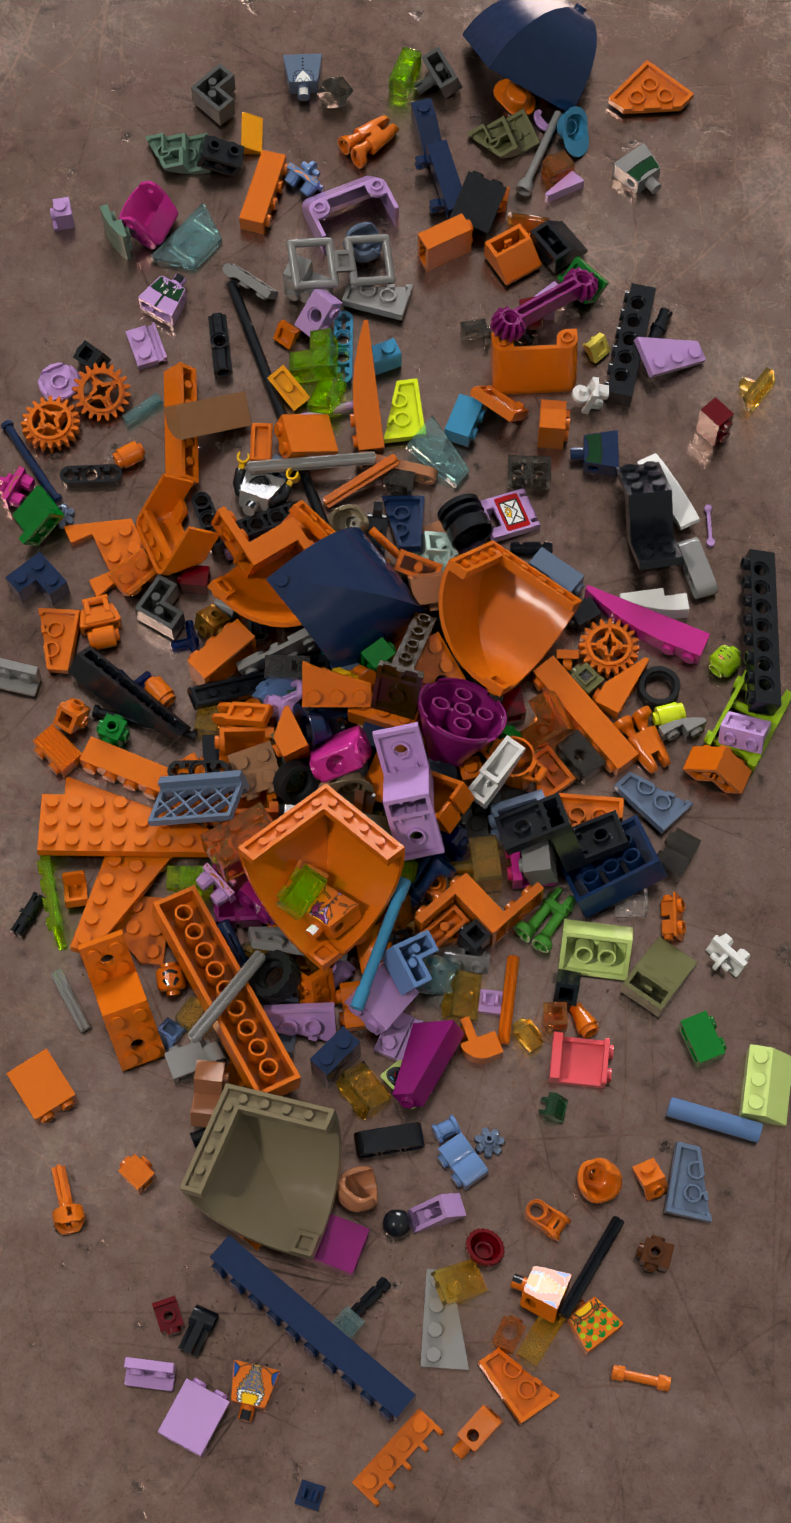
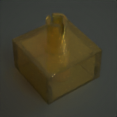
M497 835L469 838L468 860L449 862L457 870L454 876L464 875L465 873L470 874L471 878L487 894L501 893L502 871Z

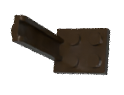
M415 612L392 663L380 660L371 708L408 719H415L418 709V698L424 678V672L415 669L435 628L436 617Z

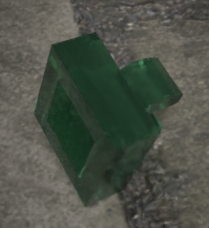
M549 1092L548 1097L541 1098V1101L547 1104L546 1109H539L538 1112L554 1122L563 1123L568 1100L558 1093Z

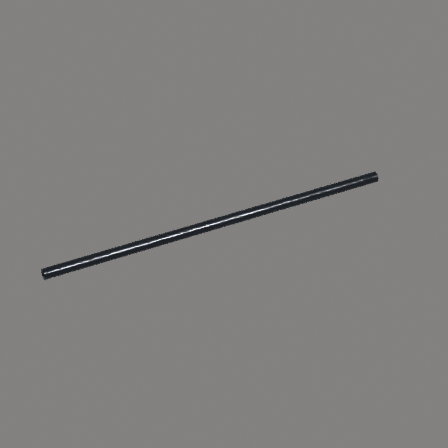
M235 280L229 281L227 283L228 290L273 408L279 419L282 414H287L280 394L267 379L272 373L238 284ZM298 470L312 510L328 524L329 521L309 470Z

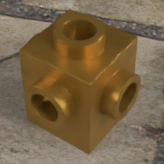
M211 604L196 612L194 628L201 636L208 640L212 636L216 637L221 633L223 627L230 622V618L217 606Z

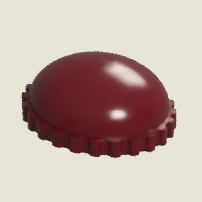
M477 1228V1230H473L467 1236L465 1249H467L466 1252L473 1262L486 1267H493V1265L501 1262L504 1257L505 1247L498 1234L489 1229Z

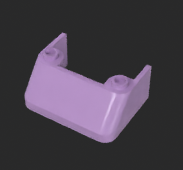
M364 176L309 197L302 203V213L315 238L326 237L319 222L320 220L325 219L332 212L372 197L381 198L394 226H399V206L387 183L383 179L374 176ZM319 246L323 255L326 254V247Z

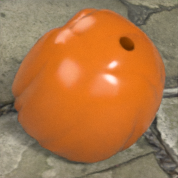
M595 1158L581 1164L577 1172V1182L584 1198L591 1203L601 1204L602 1202L613 1200L619 1194L622 1188V1175L618 1167L608 1159Z

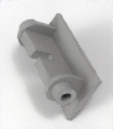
M449 946V948L444 949L442 968L488 974L490 953H486V950L475 956L465 955L464 948Z

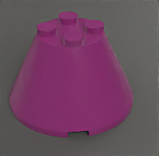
M439 678L435 683H427L419 695L418 708L429 758L434 761L461 766L464 761L498 738L504 731L507 722V715L499 700L496 702L488 695L487 689L464 679Z

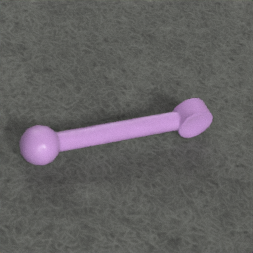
M709 504L704 507L707 514L708 528L706 545L713 547L715 545V540L712 538L711 511L713 508Z

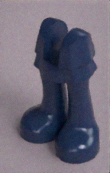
M444 853L421 858L413 874L408 878L412 883L406 899L402 903V907L406 911H411L420 904V901L426 898L425 894L436 878L439 876L451 878L456 874L457 870L446 861L447 857Z

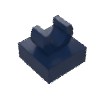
M302 1479L294 1504L319 1512L326 1487Z

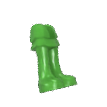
M556 887L547 893V897L542 900L543 903L528 922L519 921L513 927L516 934L522 940L529 943L544 919L551 913L553 916L532 940V946L543 953H549L552 949V935L560 923L568 917L569 912H572L576 901L574 896L569 895L562 905L558 903L557 900L563 892V889L560 887Z

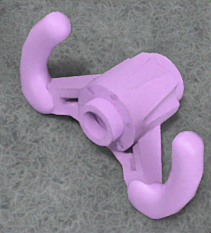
M295 679L291 682V687L296 688L295 691L282 697L274 694L265 697L263 704L272 705L274 712L271 717L275 719L277 725L283 708L288 705L293 713V706L302 699L301 679Z

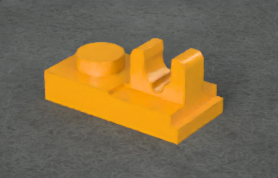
M284 364L267 377L268 381L294 412L310 399V396Z

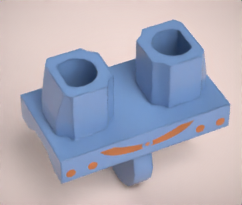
M311 161L309 164L302 162L301 167L305 169L304 171L291 162L288 164L289 172L285 178L286 183L295 188L299 181L303 180L305 183L300 191L307 197H312L317 190L321 192L324 188L320 181L312 177L313 175L319 177L321 173L316 170L317 162Z

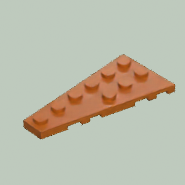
M105 856L71 942L70 950L80 953L77 945L110 934L117 924L119 925L124 920L126 913L134 908L154 884L153 881L161 872H164L173 857Z

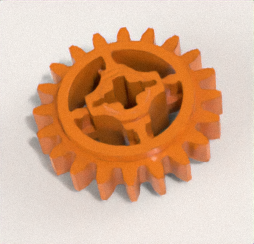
M95 362L93 370L85 366L86 374L81 371L78 372L82 379H74L78 387H72V391L78 394L72 396V399L79 400L75 407H83L82 415L89 412V420L96 415L98 422H100L102 416L108 422L110 414L116 419L117 410L121 413L124 412L121 405L128 406L129 402L124 398L131 397L129 392H125V390L130 388V384H123L127 380V376L119 377L121 369L113 372V364L109 369H106L105 362L102 363L101 368H98ZM97 376H107L113 381L102 382ZM90 380L93 389L89 395L84 397V387ZM97 388L107 389L104 397L101 394L95 395L98 393ZM118 388L119 396L113 404L110 394L114 389ZM100 402L103 405H105L106 408H95L91 406L90 403Z
M49 396L48 401L41 397L40 404L33 401L34 408L26 407L28 414H22L24 420L21 422L22 432L26 437L27 443H32L34 449L40 445L42 452L45 451L46 447H49L50 452L53 453L54 447L62 451V444L70 447L68 440L76 441L74 434H80L78 428L81 426L80 416L78 412H75V406L69 405L68 400L62 403L60 396L57 397L56 401H53L52 396ZM39 418H41L40 422L38 423L39 426L37 428H34L36 421ZM65 420H68L66 427L62 431L61 428L64 424L63 422Z
M609 618L607 624L600 619L599 626L592 622L591 629H584L585 635L580 636L582 643L578 644V649L581 650L579 658H585L583 664L586 662L590 664L593 669H597L599 675L605 672L606 678H609L610 672H613L614 676H616L619 670L623 672L627 667L629 668L634 665L633 661H637L638 655L636 653H639L640 649L639 646H636L639 639L633 638L635 631L627 632L629 626L627 624L620 627V620L616 624H612L611 618ZM605 635L602 639L597 640V643H593L596 638ZM608 642H609V647H610V649H611V650H610V654H608V649H607V644H608ZM620 654H625L619 660L613 661V659L617 656H620Z

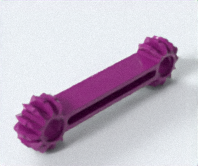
M580 267L577 269L571 268L564 276L562 283L514 309H510L508 306L504 309L499 307L491 317L490 331L494 332V337H500L502 341L504 339L508 340L509 343L513 340L518 341L525 333L526 327L576 299L581 303L585 300L590 301L597 293L598 278L594 277L593 272L589 273L587 268L585 270H582Z

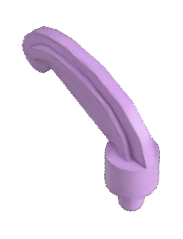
M536 110L534 121L539 129L546 131L549 124L540 116L542 111Z

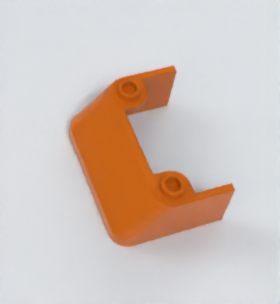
M164 473L138 514L136 529L156 572L160 575L168 576L203 563L217 541L219 534L190 526L184 531L181 523L188 514L184 498L192 487L193 481Z

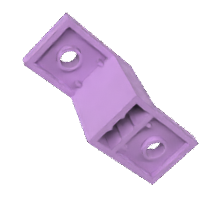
M418 722L373 731V739L384 775L383 805L392 837L405 847L404 861L445 853L434 810V780ZM397 745H404L407 747V750L400 753L394 748ZM417 831L422 833L423 836L419 839H414L410 834Z

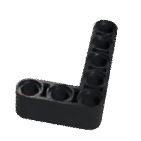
M206 492L195 493L192 497V506L199 528L216 532L212 525H205L208 521L212 522L216 514L211 497ZM293 501L237 520L236 524L247 533L249 540L258 538L280 525L290 514L289 509L299 501ZM200 503H205V504H207V505L204 506V507H199V506H198ZM276 519L282 520L280 523H274L273 521ZM255 526H261V527H262V528L259 529V530H254V529H252V528L255 527ZM220 537L217 539L220 542L214 544L210 550V553L213 555L223 554L224 549L227 548Z

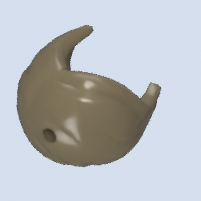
M352 504L341 505L338 508L336 507L329 515L328 524L336 532L349 527H358L365 535L367 534L369 520L360 507Z

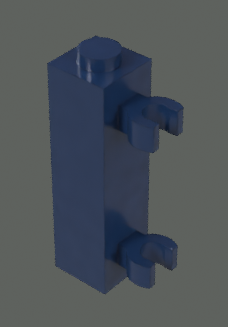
M434 140L427 144L426 155L415 157V166L417 170L430 166L440 199L429 201L430 212L435 214L444 210L446 218L449 219L462 186L447 140Z

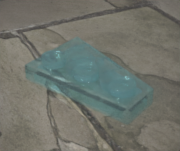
M433 415L405 447L425 465L435 468L438 471V475L454 488L459 485L470 471Z

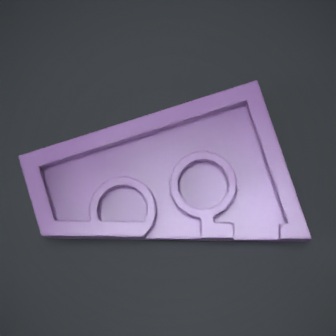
M334 1002L264 1005V1011L278 1033L291 1036L295 1034L303 1035L312 1041H317V1039L328 1041L336 1034Z

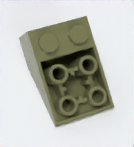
M659 936L623 982L621 992L657 1017H660L698 962Z

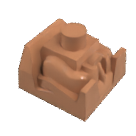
M444 571L407 576L409 587L420 605L428 604V611L439 610V589Z

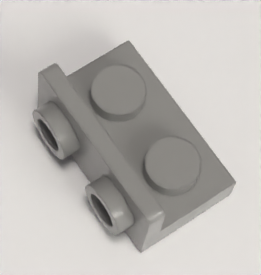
M0 658V689L33 697L36 696L42 678L39 668Z

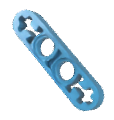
M340 311L338 317L334 319L333 380L337 387L347 388L351 385L353 376V316L348 311ZM342 319H346V329H342ZM346 336L349 338V342L341 344L338 342V339ZM340 355H347L349 360L347 362H340L337 358ZM341 369H345V380L340 378Z

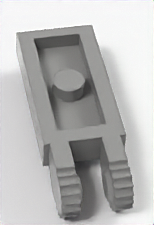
M231 263L224 264L222 271L227 277L239 279L240 285L247 289H254L257 291L256 295L263 300L276 299L278 291L240 266Z

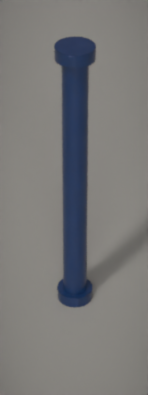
M12 420L4 421L1 424L2 430L8 433L55 504L61 503L63 497L61 494H57L16 432Z

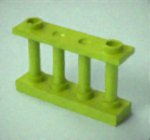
M745 670L742 677L737 676L733 684L735 691L714 730H708L703 742L709 746L714 744L719 747L722 745L718 743L719 737L717 735L723 719L732 708L751 717L770 721L771 729L764 740L761 754L727 746L734 755L744 759V762L747 763L746 766L752 770L751 774L753 775L791 703V692L785 690L783 696H781L782 706L774 716L748 712V705L737 700L741 690L747 691V684L744 682L747 671Z

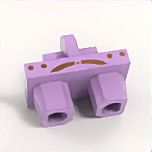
M206 863L202 867L203 872L196 879L197 885L203 891L212 884L215 885L217 890L210 895V898L217 907L227 901L230 903L235 901V892L227 884L229 883L232 887L237 884L233 878L236 874L234 868L226 871L223 866H220L217 869L221 874L219 876Z

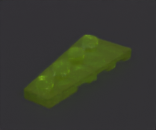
M40 855L41 860L37 861L39 874H43L44 878L40 879L42 893L46 892L47 897L43 898L45 912H49L50 916L46 918L48 931H53L59 951L66 950L68 946L63 933L65 930L60 912V902L57 890H55L57 886L50 855Z

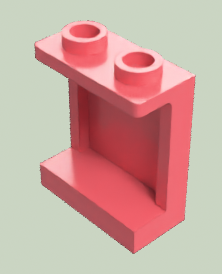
M554 1032L549 1083L605 1089L606 1082H611L612 1068H608V1059H613L614 1045H610V1038H605V1040L563 1036V1032Z

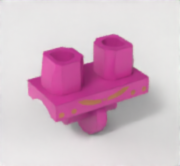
M19 466L14 476L8 473L6 478L0 476V494H2L1 499L4 501L3 507L10 509L11 506L18 508L26 499L25 495L19 493L23 488L29 492L33 490L36 484L35 479L26 473L25 468Z

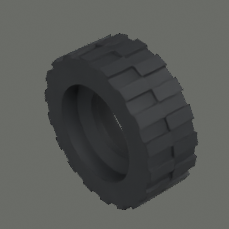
M280 950L268 951L264 954L266 956L265 961L250 978L249 984L257 997L268 1004L272 1003L275 1005L285 1002L286 999H289L296 992L301 981V968L285 952ZM281 967L284 971L282 978L273 987H268L266 985L268 975L275 968Z

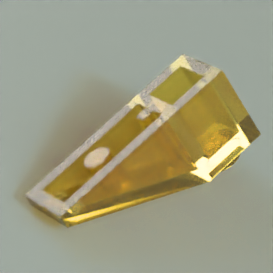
M558 1314L553 1324L538 1316L516 1352L515 1358L536 1370L566 1319Z

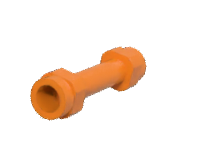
M613 1365L612 1380L618 1382L628 1380L655 1386L656 1390L669 1392L671 1377L661 1374L656 1377L625 1370V1366Z

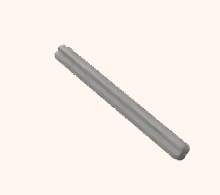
M375 452L249 461L247 462L248 474L285 472L288 468L297 471L374 465L376 463Z

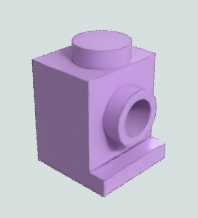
M69 197L52 199L54 208H50L54 231L75 228Z

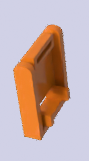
M492 385L476 386L470 391L472 397L509 422L524 420L529 413V410L524 407L525 404L520 401H514Z

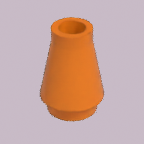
M576 1003V1006H572L569 1009L578 1034L582 1035L583 1038H590L599 1031V1022L581 1003Z

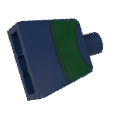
M618 430L584 435L582 447H570V460H583L584 472L617 477L616 467H619Z

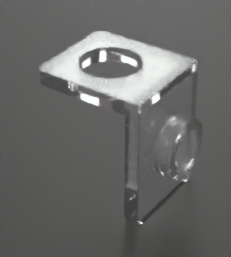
M647 888L643 889L642 895H631L615 903V917H647L649 910Z

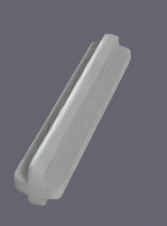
M61 969L51 973V978L80 1032L89 1030L91 1024Z

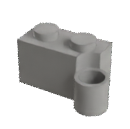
M203 1037L198 1043L190 1041V1044L182 1047L181 1045H176L164 1053L175 1085L194 1078L197 1060L225 1062L227 1060L220 1041L210 1043L209 1039L204 1040Z

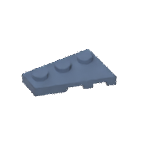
M630 771L613 787L622 798L661 834L692 808L694 804L688 800L683 801L675 797V794L670 791L665 792L655 787L654 783Z
M683 1142L675 1143L664 1213L711 1223L712 1218L711 1213H709V1198L704 1182L705 1173L701 1147Z

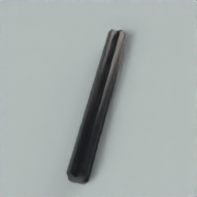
M618 1216L612 1217L558 1311L561 1317L565 1319L571 1317L623 1227L624 1221Z

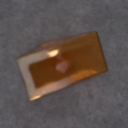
M509 212L507 216V221L511 227L520 223L529 236L531 230L550 220L548 217Z

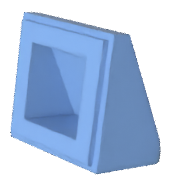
M169 1017L157 1027L164 1049L167 1052L169 1048L176 1046L186 1032L185 1028Z

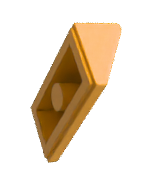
M242 112L241 145L245 146L244 154H261L263 118Z

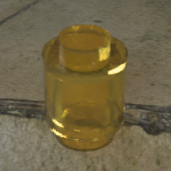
M522 1017L512 1025L514 1029L511 1033L521 1047L529 1053L544 1044L542 1034L530 1018L525 1020Z

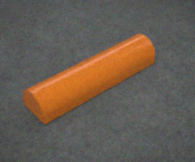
M454 904L422 932L429 930L439 949L457 934L464 924L470 923V920Z

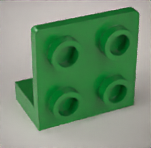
M39 485L36 486L13 513L14 519L24 530L19 540L24 545L39 546L65 516L43 487Z

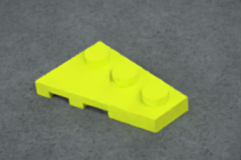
M418 378L396 381L386 433L384 435V443L426 439Z

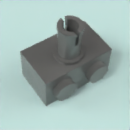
M439 46L421 57L429 71V75L413 83L419 95L433 86H438L446 99L463 88Z

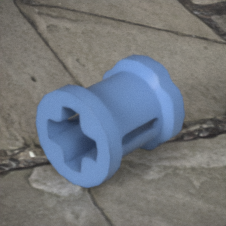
M450 1115L449 1119L437 1125H431L433 1133L440 1144L445 1139L455 1134L458 1135L461 1132L453 1115Z

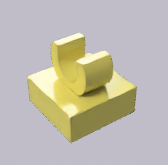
M600 332L596 336H592L590 341L582 344L585 352L588 353L590 361L593 363H597L611 352L605 335Z

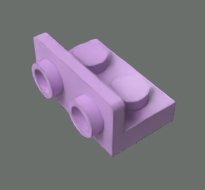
M728 711L720 725L718 743L761 754L764 740L771 729V722Z
M125 1357L124 1368L126 1369L124 1384L126 1386L173 1391L177 1368L174 1363Z

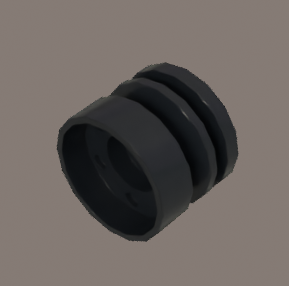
M462 494L450 499L441 506L437 514L455 550L462 551L474 548L486 541L493 533L494 527L488 515L484 512V507L476 494Z

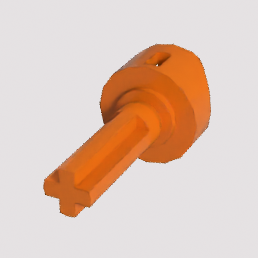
M56 1165V1167L51 1168L59 1207L52 1212L53 1224L62 1235L79 1232L86 1218L84 1208L80 1204H73L65 1165Z

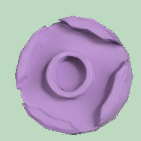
M64 363L50 364L43 369L38 379L40 393L46 400H48L49 396H52L53 401H56L57 397L60 396L62 403L65 400L70 401L72 396L78 394L72 391V387H78L74 379H80L77 370L71 365H64Z

